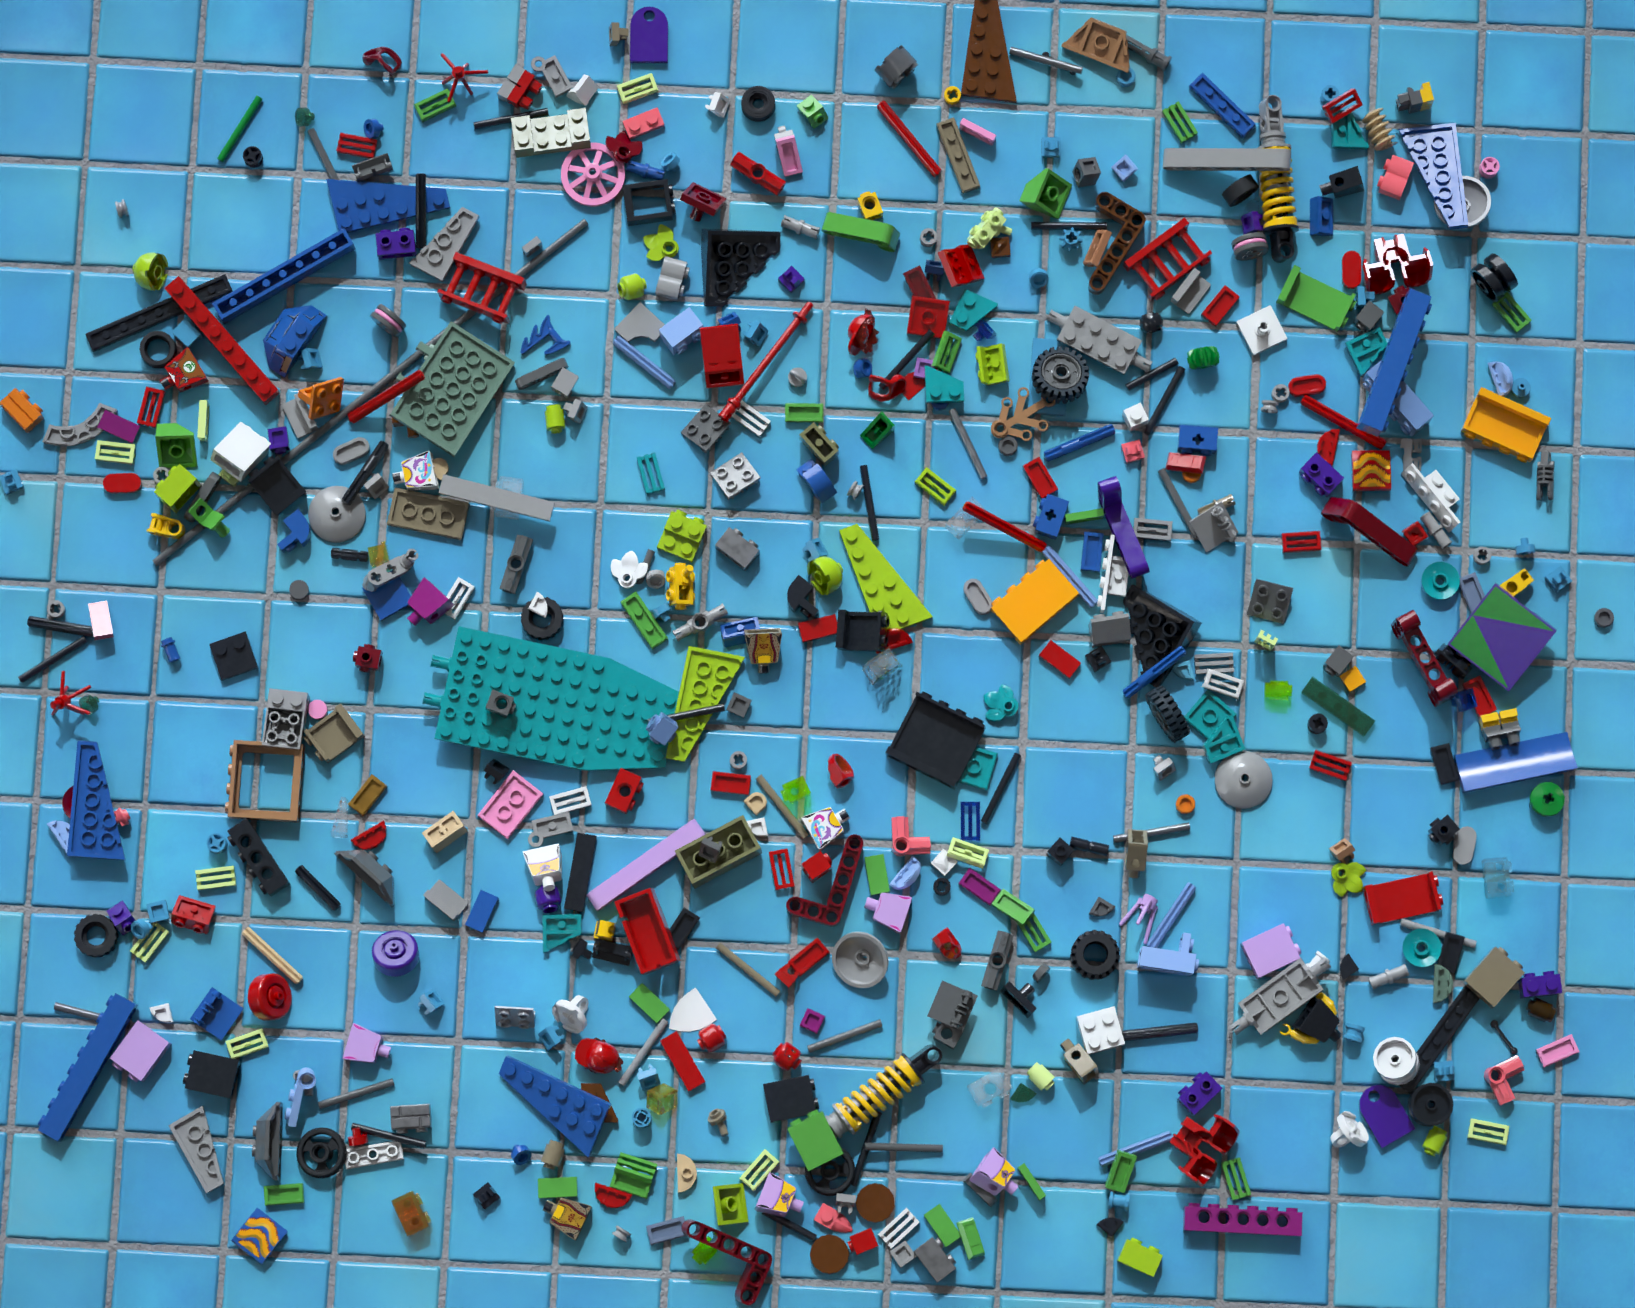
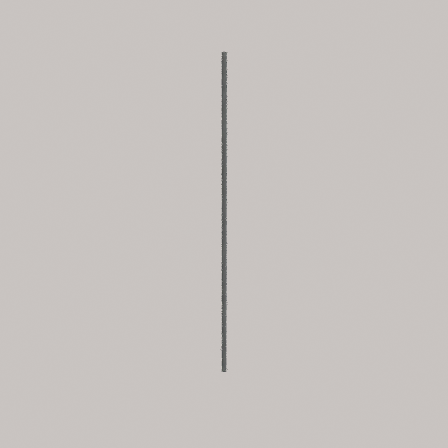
M585 219L581 220L514 274L523 277L589 225ZM502 283L496 288L491 301L508 289L507 284ZM469 309L453 323L460 327L477 312ZM445 329L427 342L426 345H436ZM417 350L280 459L283 464L286 465L344 419L350 412L358 408L397 377L400 372L402 373L423 356L422 352ZM249 483L215 511L224 514L253 491L254 488ZM197 524L153 559L156 566L161 564L206 527Z

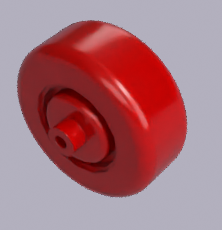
M275 973L262 974L253 979L248 989V1004L252 1013L257 1018L264 1021L278 1020L288 1013L292 1003V993L288 982L281 975Z

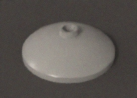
M1462 176L1468 228L1478 225L1487 217L1491 208V195L1488 188L1480 180L1470 176ZM1434 201V209H1435V212H1436L1437 216L1439 217V219H1440L1442 222L1445 223V221H1444V219H1443V217H1442V215H1441V213H1440V211H1439V209H1438V207H1437V205H1436V203H1435V201Z
M327 487L321 490L310 503L308 511L310 525L313 531L326 541L333 543L348 541L361 531L365 523L366 510L358 494L351 505L348 506L342 502V497L348 490L347 487ZM334 509L339 510V513L337 515L332 514V511Z
M1240 751L1224 758L1218 765L1215 773V787L1219 796L1224 802L1235 808L1248 809L1259 805L1267 798L1272 788L1273 778L1269 765L1262 757L1252 752ZM1246 775L1248 781H1242L1241 776Z
M851 932L844 935L836 943L832 952V963L835 972L845 983L853 987H872L884 978L888 970L889 959L885 947L876 937L865 932ZM862 953L866 954L867 958H864Z

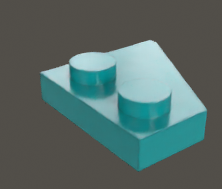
M1338 110L1337 112L1333 113V117L1344 110ZM1352 112L1333 124L1331 123L1332 148H1369V144L1365 142L1361 134L1362 131L1355 122Z
M964 289L949 324L968 331L975 323L982 320L993 309H996L998 303Z
M1380 327L1345 342V346L1360 376L1367 371L1388 344Z
M930 366L924 367L926 403L964 402L963 381Z
M1233 715L1227 716L1202 745L1209 763L1245 750Z
M543 914V952H547L582 934L581 914Z

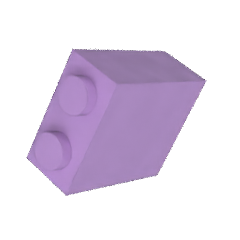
M1284 923L1240 944L1256 979L1300 959L1301 950L1297 943H1293L1291 939L1293 937L1292 931L1289 926L1285 927Z
M137 1020L110 1059L114 1061L112 1065L120 1071L123 1068L129 1072L128 1077L132 1080L144 1082L171 1043Z

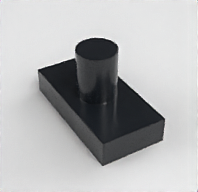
M1008 981L1000 990L1027 1018L1037 1009L1028 1000L1035 992V989L1029 983H1026L1018 990Z

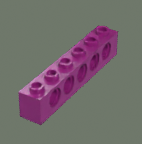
M1188 1203V1206H1185L1183 1211V1230L1302 1236L1303 1212H1298V1208H1286V1211H1278V1207H1267L1266 1210H1259V1206H1247V1209H1239V1205H1227V1208H1220V1204H1208V1207H1200V1203ZM1201 1212H1206L1209 1216L1206 1223L1199 1221L1198 1216ZM1220 1213L1227 1214L1228 1222L1226 1224H1221L1218 1221ZM1240 1214H1245L1248 1218L1245 1225L1239 1224L1237 1220ZM1259 1215L1266 1216L1267 1224L1265 1226L1258 1224L1257 1218ZM1279 1216H1284L1287 1220L1284 1227H1280L1277 1224Z

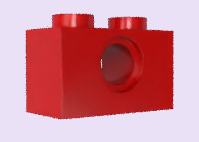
M620 768L605 801V805L624 814H627L628 810L632 811L636 803L633 799L636 793L640 794L644 785L641 782L642 777ZM623 787H628L631 793L629 796L623 797L620 795V790Z
M819 851L803 862L801 868L809 880L814 883L831 871L832 860L827 853L823 854Z

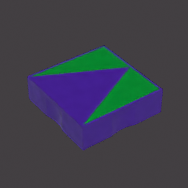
M1495 583L1448 642V645L1507 691H1510L1556 633L1557 629L1538 614L1525 607L1516 597L1499 584Z

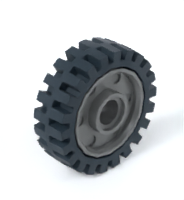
M1052 347L1049 351L1047 349L1043 351L1036 359L1032 370L1031 378L1033 387H1036V392L1038 394L1041 393V397L1044 399L1048 397L1049 402L1055 400L1056 404H1059L1060 401L1066 404L1068 400L1073 402L1075 398L1078 399L1085 391L1089 379V367L1086 366V360H1082L1083 356L1081 354L1076 355L1077 351L1075 350L1069 352L1067 347L1062 350V347H1057L1056 350Z
M1159 686L1145 695L1147 704L1157 723H1159L1161 729H1163L1172 742L1176 743L1190 734V728L1184 715H1182V711L1163 686Z

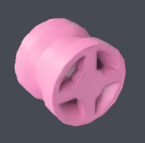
M1494 157L1483 159L1479 166L1480 175L1486 179L1495 177L1500 167L1498 160Z

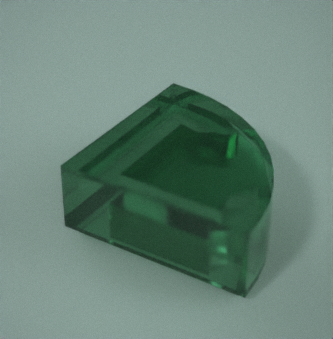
M1020 1083L1010 1100L1026 1102L1031 1100L1037 1093Z

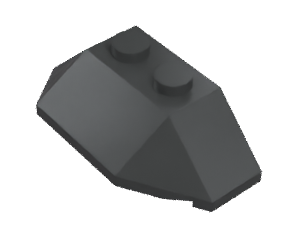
M348 850L336 851L334 853L391 907L395 905L394 877L391 875L393 871L386 864L381 866L377 862L379 858L373 852Z
M276 1102L256 1121V1125H253V1137H256V1145L252 1146V1157H255V1161L274 1181H280L282 1102Z

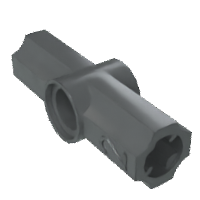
M517 535L511 555L507 560V567L499 588L500 590L516 594L522 573L525 570L526 560L533 539ZM515 560L521 561V566L517 569L511 567L512 562Z
M997 931L982 980V987L997 991L1014 935L1004 931ZM1000 956L1003 959V963L996 966L993 964L992 958Z

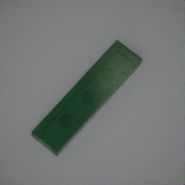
M1313 676L1301 692L1363 737L1375 722L1373 718Z

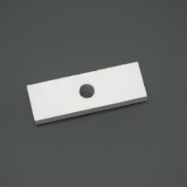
M390 1141L347 1149L345 1167L346 1169L403 1160L402 1143ZM372 1151L377 1153L375 1158L370 1157Z

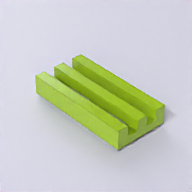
M927 467L914 482L944 506L956 492L952 486ZM926 473L948 489L950 493H946L925 476ZM921 479L928 483L931 487H933L946 498H941L938 494H936L929 487L921 482Z

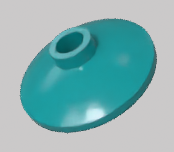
M1434 562L1424 570L1421 583L1424 591L1430 597L1443 600L1450 598L1456 593L1460 585V577L1458 571L1447 562ZM1439 578L1442 579L1443 584L1438 585L1436 580Z
M1423 928L1415 929L1403 941V954L1412 965L1428 967L1438 960L1441 954V942L1434 932ZM1419 945L1424 946L1423 952L1418 951Z

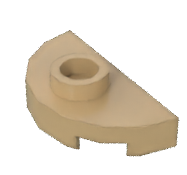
M677 1154L678 1193L691 1188L697 1176L696 1165L689 1157L683 1154Z

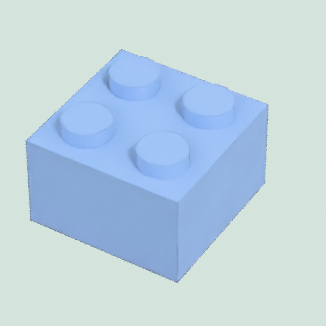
M689 307L659 329L660 338L673 355L676 353L681 354L688 348L687 345L691 342L696 343L701 339L700 328L703 327V324Z

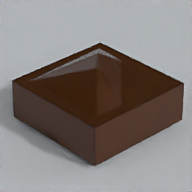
M1009 237L992 238L990 240L992 258L1011 256Z

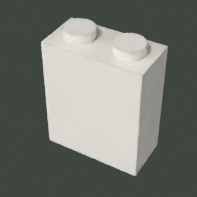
M240 422L214 448L210 460L241 482L268 454L271 443L254 432L249 426Z

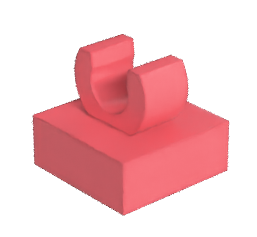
M1140 439L1121 444L1126 464L1145 458Z

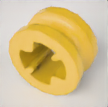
M950 86L945 90L944 100L948 104L955 105L960 101L961 92L957 87ZM954 91L958 97H953L951 100L947 94Z

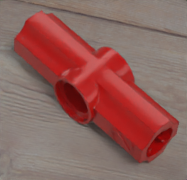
M740 152L734 156L730 163L732 168L748 177L754 184H759L776 196L781 193L786 184V181L767 170L764 165L756 163ZM760 170L763 172V175L755 177L753 173Z

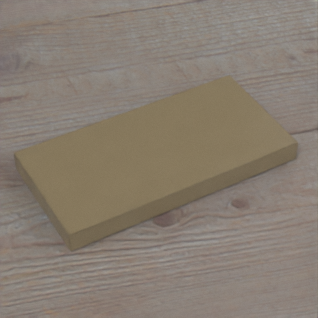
M395 487L387 525L462 541L470 503Z

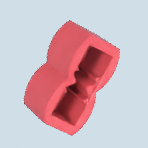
M1392 155L1391 160L1387 158L1383 168L1386 170L1384 176H1380L1377 186L1380 187L1378 192L1400 200L1414 162Z

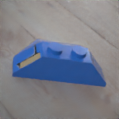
M312 305L284 309L263 339L269 368L286 378L297 362L298 356L302 354L301 350L307 347L327 315Z

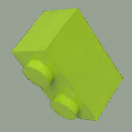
M1133 1237L1131 1240L1126 1239L1117 1261L1154 1277L1163 1255L1159 1254L1160 1250L1153 1246L1146 1248L1141 1245L1142 1241Z

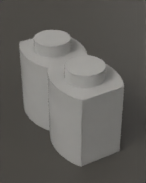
M665 256L655 291L656 295L677 301L679 296H683L685 286L682 283L684 278H688L690 272L687 262Z

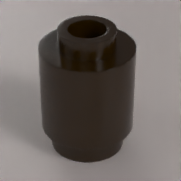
M1537 997L1534 1000L1530 999L1526 1007L1528 1015L1543 1022H1551L1557 1010L1552 1004Z

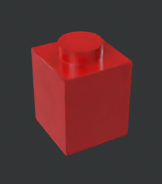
M871 1228L850 1236L851 1241L847 1242L851 1253L855 1252L856 1255L878 1247Z

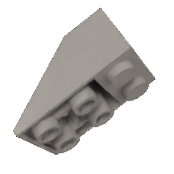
M269 688L262 737L263 746L300 750L310 700L308 693Z

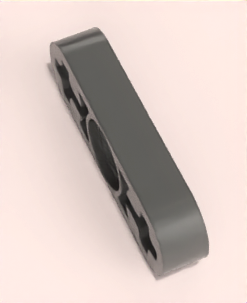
M560 358L517 378L515 383L519 390H523L558 374L562 367L567 369L569 366L565 358Z
M215 472L209 475L187 509L184 519L191 523L195 522V519L188 512L189 509L199 498L207 503L218 487L222 476ZM204 506L197 507L196 514L198 516L203 510Z

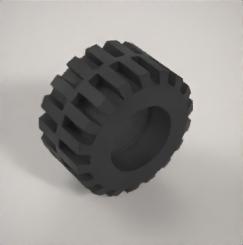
M1092 930L1084 932V934L1076 939L1071 948L1070 959L1072 960V966L1076 969L1075 971L1080 973L1082 977L1089 978V980H1099L1109 976L1117 967L1120 959V950L1116 940L1110 934H1106L1105 931ZM1099 944L1105 949L1107 956L1102 965L1091 966L1085 961L1084 950L1088 945Z

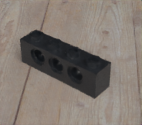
M247 818L227 831L230 835L227 838L233 847L237 845L240 852L237 854L243 863L247 861L250 865L248 869L254 879L258 877L261 884H259V887L264 895L268 893L272 897L290 885V882ZM251 838V845L243 847V839ZM261 854V862L253 863V856ZM265 870H272L273 875L270 879L263 878Z

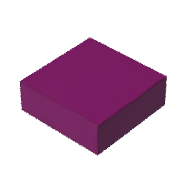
M807 1008L799 1026L817 1034L825 1016Z

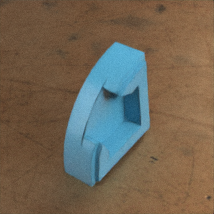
M1190 660L1174 665L1172 670L1178 677L1184 678V680H1194Z

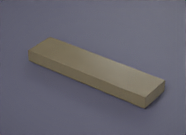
M954 117L936 123L962 194L980 188L978 178Z

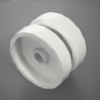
M1399 1037L1387 1038L1380 1042L1374 1051V1066L1382 1079L1389 1084L1403 1085L1413 1080L1417 1075L1420 1066L1419 1057L1412 1045L1405 1039Z

